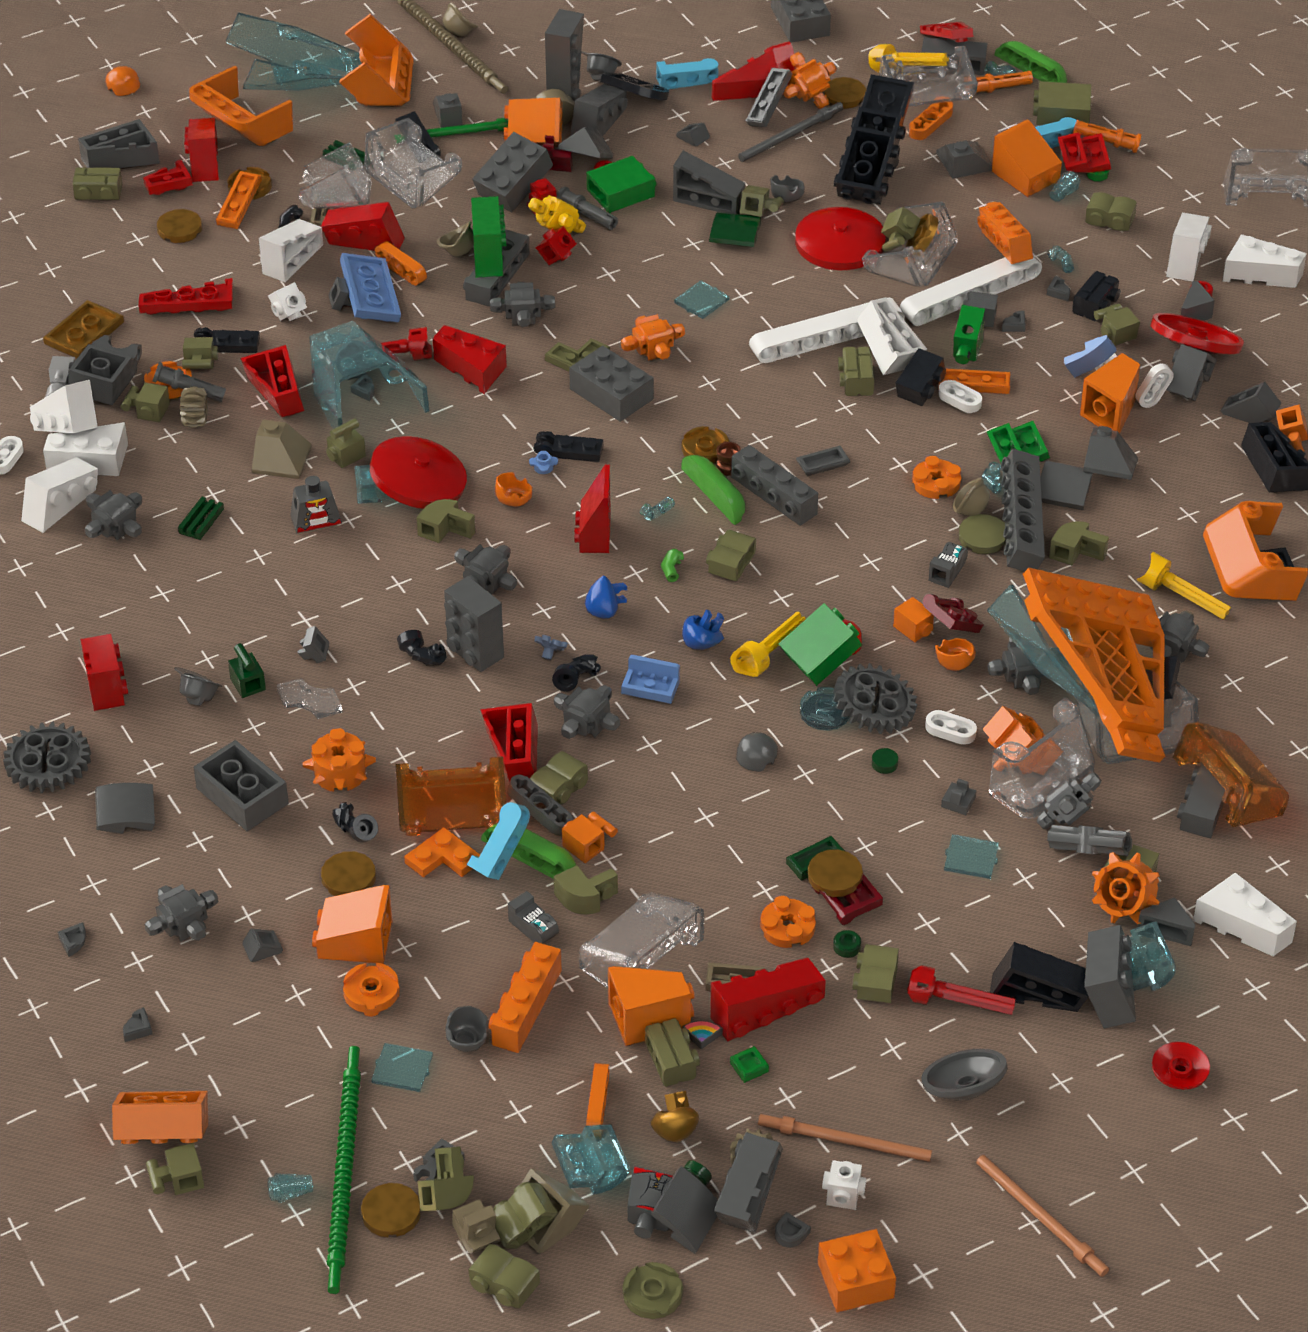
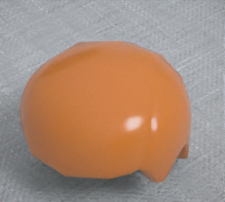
M128 66L113 68L105 78L108 90L112 89L117 96L135 93L140 88V81L136 71Z
M514 472L502 473L496 477L495 493L501 503L507 506L518 507L525 505L532 498L533 487L526 478L520 481L516 478Z
M943 639L940 647L935 645L940 665L951 671L967 668L976 656L974 645L966 639Z

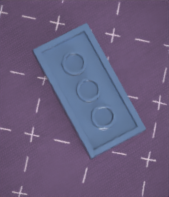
M342 253L340 263L344 278L346 279L354 317L382 320L384 322H399L401 312L386 258Z

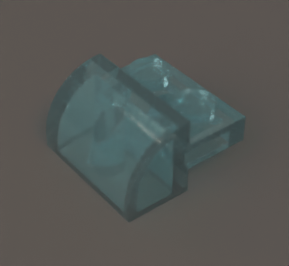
M1157 921L1130 930L1133 946L1130 956L1134 991L1148 986L1151 987L1152 992L1165 986L1173 978L1176 971L1175 962Z
M611 1124L585 1126L581 1134L555 1135L551 1142L570 1188L590 1187L593 1194L603 1193L618 1186L630 1172V1167Z

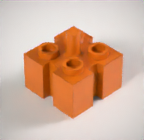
M1002 706L983 728V731L989 736L988 742L1003 753L995 763V766L1001 771L1009 764L1012 767L1020 766L1026 772L1033 771L1042 774L1061 752L1051 738L1043 733L1044 730L1032 717L1022 713L1018 715L1015 710Z

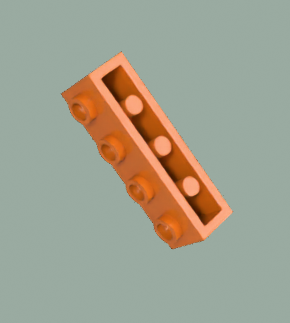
M990 202L986 206L979 207L980 216L977 217L979 228L982 229V233L1011 264L1033 259L1030 232L1001 202Z
M534 942L530 952H525L521 969L513 974L509 991L503 993L498 1012L493 1013L489 1020L488 1028L491 1029L493 1046L519 1053L562 971L561 949Z

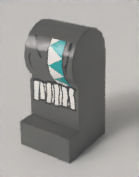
M947 542L942 553L940 552L938 557H934L930 562L928 581L949 588L966 562L968 549L952 542ZM939 572H946V578H940L937 574Z
M528 891L508 903L509 922L533 942L543 944L559 933V927L555 919L548 913H545L534 902V896Z

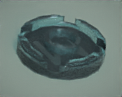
M819 687L817 691L811 692L810 690L806 692L801 698L799 713L802 720L808 726L817 730L828 731L838 729L848 722L850 716L842 717L843 710L836 709L838 702L833 701L835 696L833 693L834 688Z

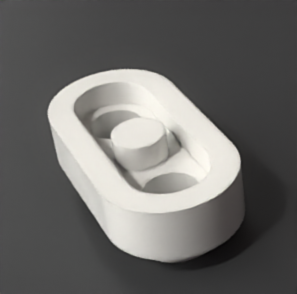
M1162 363L1152 367L1136 391L1135 398L1142 407L1149 408L1157 404L1173 380V372L1168 365Z
M946 380L939 385L938 396L942 401L966 413L977 412L981 409L982 396L979 392L954 380Z
M7 436L0 440V475L9 472L23 454L22 440L16 436Z
M941 710L932 711L926 717L925 728L933 736L958 744H969L976 738L977 726L970 719Z

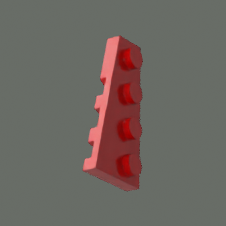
M963 22L920 25V34L950 38L955 40V42H966L968 37H973V28Z
M233 278L225 279L224 284L215 285L214 281L206 282L204 287L195 289L188 285L181 287L177 292L165 289L139 294V314L153 315L160 312L179 313L181 311L202 312L204 310L225 311L232 309Z

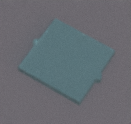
M700 280L674 299V303L686 309V312H691L704 319L729 300V296L717 290V287H712Z
M952 834L949 849L945 851L947 858L944 871L991 879L994 865L998 863L996 855L999 843Z
M384 1043L379 1059L375 1060L376 1068L371 1081L373 1084L421 1092L425 1077L430 1074L429 1066L433 1052Z

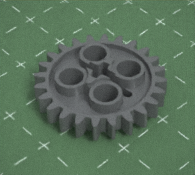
M871 663L868 664L866 669L861 664H858L857 669L850 666L848 672L843 670L841 676H838L833 690L835 694L833 701L838 702L836 709L843 710L842 717L850 716L849 723L857 721L859 729L865 725L868 726L870 733L873 728H876L879 734H882L884 729L892 734L894 728L901 731L902 726L907 727L916 712L917 704L915 701L917 696L912 695L913 688H906L907 680H899L900 674L891 675L892 671L890 668L886 672L882 671L881 665L877 669H873ZM878 684V685H879V688H878V693H877L876 700H875V706H876V707H875V709H874V713H872V704H873L874 698H875V688H876V685Z
M41 722L38 729L30 725V732L20 730L21 737L13 736V743H7V751L3 752L7 776L12 778L13 784L19 782L21 789L28 785L30 792L35 790L36 787L40 789V793H43L45 788H50V791L54 792L55 786L65 789L64 783L75 784L74 777L82 778V771H88L87 764L91 763V752L87 738L82 737L81 731L75 732L74 726L65 729V723L55 727L54 722H51L49 727H45L44 723ZM48 742H49L50 751H47ZM45 763H47V771H46V772H45V765H44Z

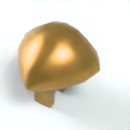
M686 1091L665 1095L668 1111H658L651 1121L653 1130L667 1141L678 1143L693 1133L699 1122L698 1112L689 1107Z

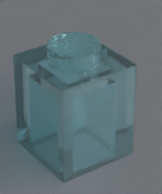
M370 465L355 466L357 503L382 502V493L371 477Z

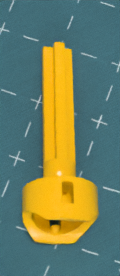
M880 44L869 52L868 60L870 68L876 72L891 73L896 65L947 66L949 57H947V53L896 52L892 44ZM876 57H880L881 61H876Z
M1156 552L1150 554V567L1145 575L1137 578L1138 582L1152 590H1156L1163 584L1165 587L1217 617L1225 619L1230 612L1231 606L1169 572L1171 567L1170 560Z
M796 612L760 643L746 641L730 657L733 670L739 674L758 677L770 665L769 654L779 646L778 643L806 618L802 617L800 612Z

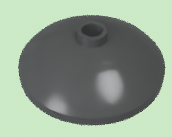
M990 1049L963 1050L933 1062L925 1069L921 1080L923 1088L935 1097L949 1100H971L985 1094L996 1086L1006 1074L1008 1065L1006 1058L1000 1052Z

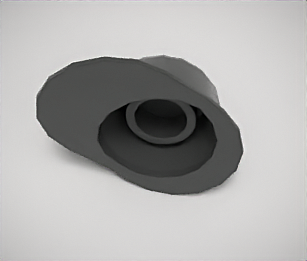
M581 51L583 55L587 56V72L590 73L594 80H600L602 73H615L617 67L622 65V62L614 57Z
M174 667L181 674L180 693L186 696L188 703L200 706L203 702L211 701L218 687H222V685L214 683L198 673Z

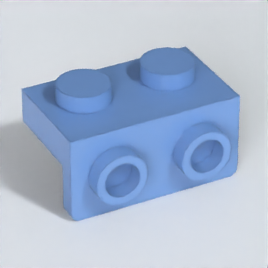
M630 655L628 671L621 686V694L671 704L680 683V665Z

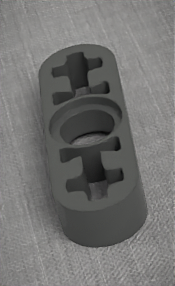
M515 775L511 778L507 788L508 796L517 804L525 806L529 810L530 815L551 833L562 836V828L567 822L573 821L572 815L528 777ZM534 802H541L546 808L540 809L534 805Z

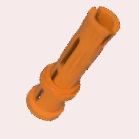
M1029 70L996 76L990 73L975 78L974 76H968L967 89L970 95H975L977 92L984 91L992 93L998 88L1030 85L1033 82V75Z
M1076 120L1073 133L1079 132L1083 136L1102 133L1104 141L1113 144L1114 148L1123 147L1132 150L1133 153L1137 152L1141 140V134L1139 133L1134 135L1124 132L1121 128L1113 130Z

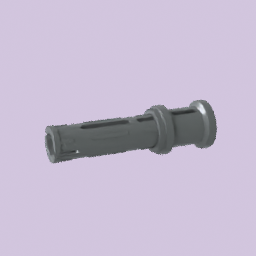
M566 186L558 191L557 198L573 205L578 210V214L586 216L609 230H613L617 226L618 218L590 204L583 195H576L570 192V189Z
M162 362L158 363L152 382L156 383L159 381L171 385L172 389H178V387L182 389L190 387L204 388L208 398L220 403L222 402L226 388L183 374L184 371L179 368L174 370L163 366Z

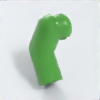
M677 549L669 550L661 563V568L668 582H675L679 578L675 564H681L680 560H684V554Z

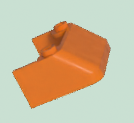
M369 14L345 32V35L360 48L359 59L362 64L341 78L339 83L355 96L360 104L365 106H402L410 100L413 56L392 33Z
M236 66L205 79L189 89V97L193 103L258 146H265L293 131L291 100L281 103L257 116L232 101L239 97L238 67Z
M1243 501L1206 525L1203 538L1222 589L1229 596L1250 599L1297 600L1307 578L1308 568L1284 567L1282 560L1277 554L1273 552H1260L1254 535L1271 536L1283 508L1282 503Z

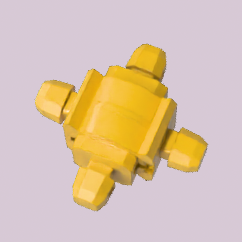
M549 195L543 200L532 198L528 204L530 210L536 213V222L549 230L551 228L557 230L564 226L569 233L572 231L583 233L586 228L585 222L578 219V210L573 205Z

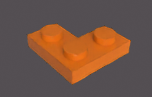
M443 827L405 855L404 860L406 865L423 878L442 863L463 877L473 869L467 865L471 856L480 857V854Z

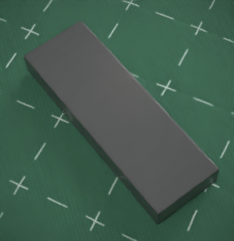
M771 69L746 119L748 125L767 127L792 76V72L789 69Z

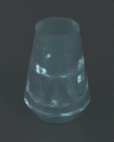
M1072 171L1062 173L1049 193L1050 198L1055 202H1059L1078 190L1080 178Z
M275 1173L274 1177H268V1193L271 1201L277 1200L281 1203L313 1192V1181L310 1174Z

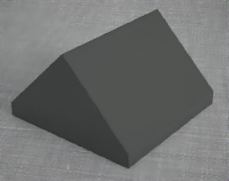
M583 127L558 146V149L597 158H613V153L598 128Z

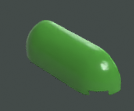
M1005 42L995 51L994 55L1022 71L1030 70L1033 77L1040 81L1067 83L1066 72L1060 63L1022 42Z
M699 455L684 457L681 469L733 525L738 524L745 512V501L739 490L709 459Z
M498 823L490 826L482 834L481 840L483 842H488ZM525 829L512 854L513 858L553 879L555 875L576 866L573 857L567 850L528 829Z

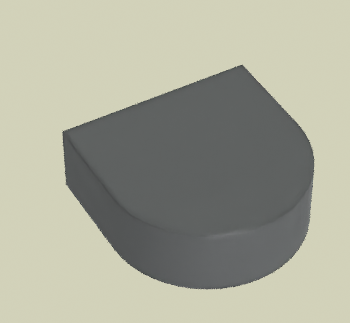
M788 1212L781 1217L775 1226L776 1241L788 1248L800 1245L811 1233V1226Z

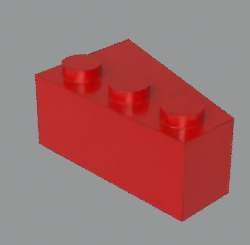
M215 117L189 119V127H185L184 148L185 154L190 155L192 182L219 180Z
M389 202L328 210L321 224L322 231L330 245L375 251V248L380 244L389 242L400 250L405 239Z
M443 325L433 337L434 360L452 373L457 372L462 375L464 381L468 384L472 382L478 386L479 391L483 394L487 392L507 367L506 345L447 325Z
M286 345L240 358L247 379L281 418L304 411L294 368Z
M111 634L80 639L94 711L124 706L123 695L128 694L126 679H121L122 676H125L122 661L117 662V659L121 658L118 643L113 644Z
M532 703L480 709L486 731L509 783L515 775H524L530 779L537 771L538 723Z

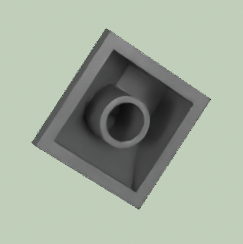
M959 141L947 144L936 150V154L952 179L992 171V163L977 141Z
M1106 426L1094 427L1090 436L1083 471L1132 480L1138 463L1136 454L1118 431H1113L1110 427Z

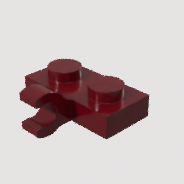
M545 135L543 147L547 149L553 163L550 170L572 172V152L554 150V136Z

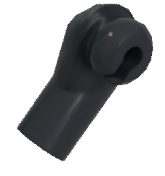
M291 205L280 215L278 229L289 224L292 218L300 219V216L302 217L303 210L298 208V205Z

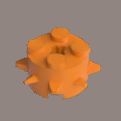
M337 728L332 729L329 734L319 738L312 745V758L302 763L304 768L314 771V784L318 783L322 788L335 792L334 788L343 790L346 787L347 791L359 786L363 780H367L366 767L375 763L376 757L365 754V741H361L357 736Z
M1114 852L1109 853V865L1103 867L1100 871H1093L1092 873L1095 877L1094 893L1097 892L1092 902L1093 904H1101L1100 907L1111 915V923L1113 924L1120 917L1129 915L1138 925L1140 924L1138 922L1141 910L1152 905H1159V901L1156 899L1159 873L1153 872L1150 867L1140 861V853H1136L1131 860L1122 861Z

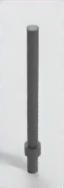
M838 102L828 108L824 107L818 110L817 114L738 154L740 161L743 162L820 121L825 122L831 119L832 115L843 110L842 103Z

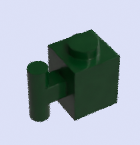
M242 643L235 645L234 650L238 657L228 660L230 679L241 698L265 691L264 671L253 653H248Z

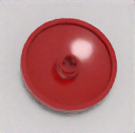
M830 207L812 212L800 221L796 228L795 244L800 255L816 266L830 270H854L873 263L882 255V245L886 241V236L881 233L882 224L872 215L854 208Z
M1157 313L1153 315L1150 324L1153 330L1166 339L1180 346L1183 344L1206 353L1239 354L1244 344V340L1235 333L1192 317Z
M401 436L388 439L376 447L370 461V474L378 488L390 498L415 508L424 509L428 504L442 499L458 501L464 492L467 482L466 470L458 457L442 445L424 438Z

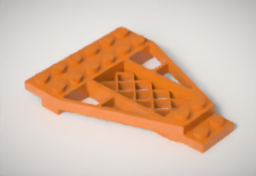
M1028 568L1023 573L1030 595L1024 602L1030 619L1042 624L1094 698L1101 720L1111 734L1118 755L1160 763L1166 757L1161 741L1158 738V734L1164 729L1165 634L1150 596L1144 593ZM1061 627L1069 630L1072 641L1068 639ZM1136 644L1153 647V658L1140 655ZM1145 669L1153 672V688Z

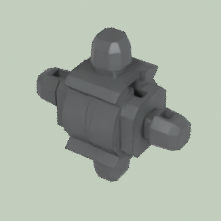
M533 282L510 283V290L504 291L505 299L500 297L490 300V311L494 313L505 311L506 319H512V326L520 325L521 327H527L528 325H534L535 318L541 317V309L545 311L555 308V297L551 295L540 297L539 289L533 288Z
M111 490L102 496L95 493L89 494L86 497V503L92 509V521L86 525L85 534L90 538H95L101 534L107 538L114 536L116 540H119L126 534L131 537L139 536L142 533V527L136 521V509L143 502L142 496L137 492L131 493L128 496L122 493L113 494Z
M479 544L472 552L460 548L455 552L454 559L456 562L465 566L463 578L469 576L491 595L500 587L506 590H513L517 586L516 577L507 573L508 559L511 554V549L508 546L501 545L495 549L491 546L483 548Z
M1185 610L1180 614L1173 613L1170 615L1166 611L1160 618V624L1165 634L1164 657L1178 656L1182 663L1190 652L1199 657H1205L1208 653L1210 646L1206 642L1196 639L1199 627L1198 624L1195 625L1193 622L1194 614Z
M1015 633L1009 637L1008 650L1003 651L1002 660L990 661L987 668L989 675L1002 676L1004 674L1006 682L1014 683V689L1024 688L1026 693L1033 695L1039 692L1041 685L1040 677L1046 676V669L1058 667L1061 658L1057 652H1046L1044 654L1042 646H1036L1034 639L1024 640L1021 634Z
M603 685L596 690L590 687L582 690L578 686L571 695L558 693L554 697V705L562 710L564 715V724L561 729L563 737L570 739L577 734L582 736L592 734L595 738L604 728L614 731L620 726L619 717L610 712L609 700L612 697V689Z
M1093 772L1085 776L1082 782L1077 776L1073 779L1068 776L1046 795L1047 801L1044 805L1048 811L1044 810L1038 816L1037 823L1043 829H1047L1055 824V819L1061 825L1065 822L1071 825L1092 807L1091 801L1094 796L1090 790L1095 791L1100 786L1102 781L1100 777Z
M183 884L175 888L165 885L158 889V902L160 905L155 907L157 917L154 916L144 924L145 929L150 936H155L165 931L169 937L178 936L180 941L189 937L199 941L206 936V927L203 922L208 919L206 909H210L219 902L218 896L213 890L203 892L199 896L194 889L186 890Z

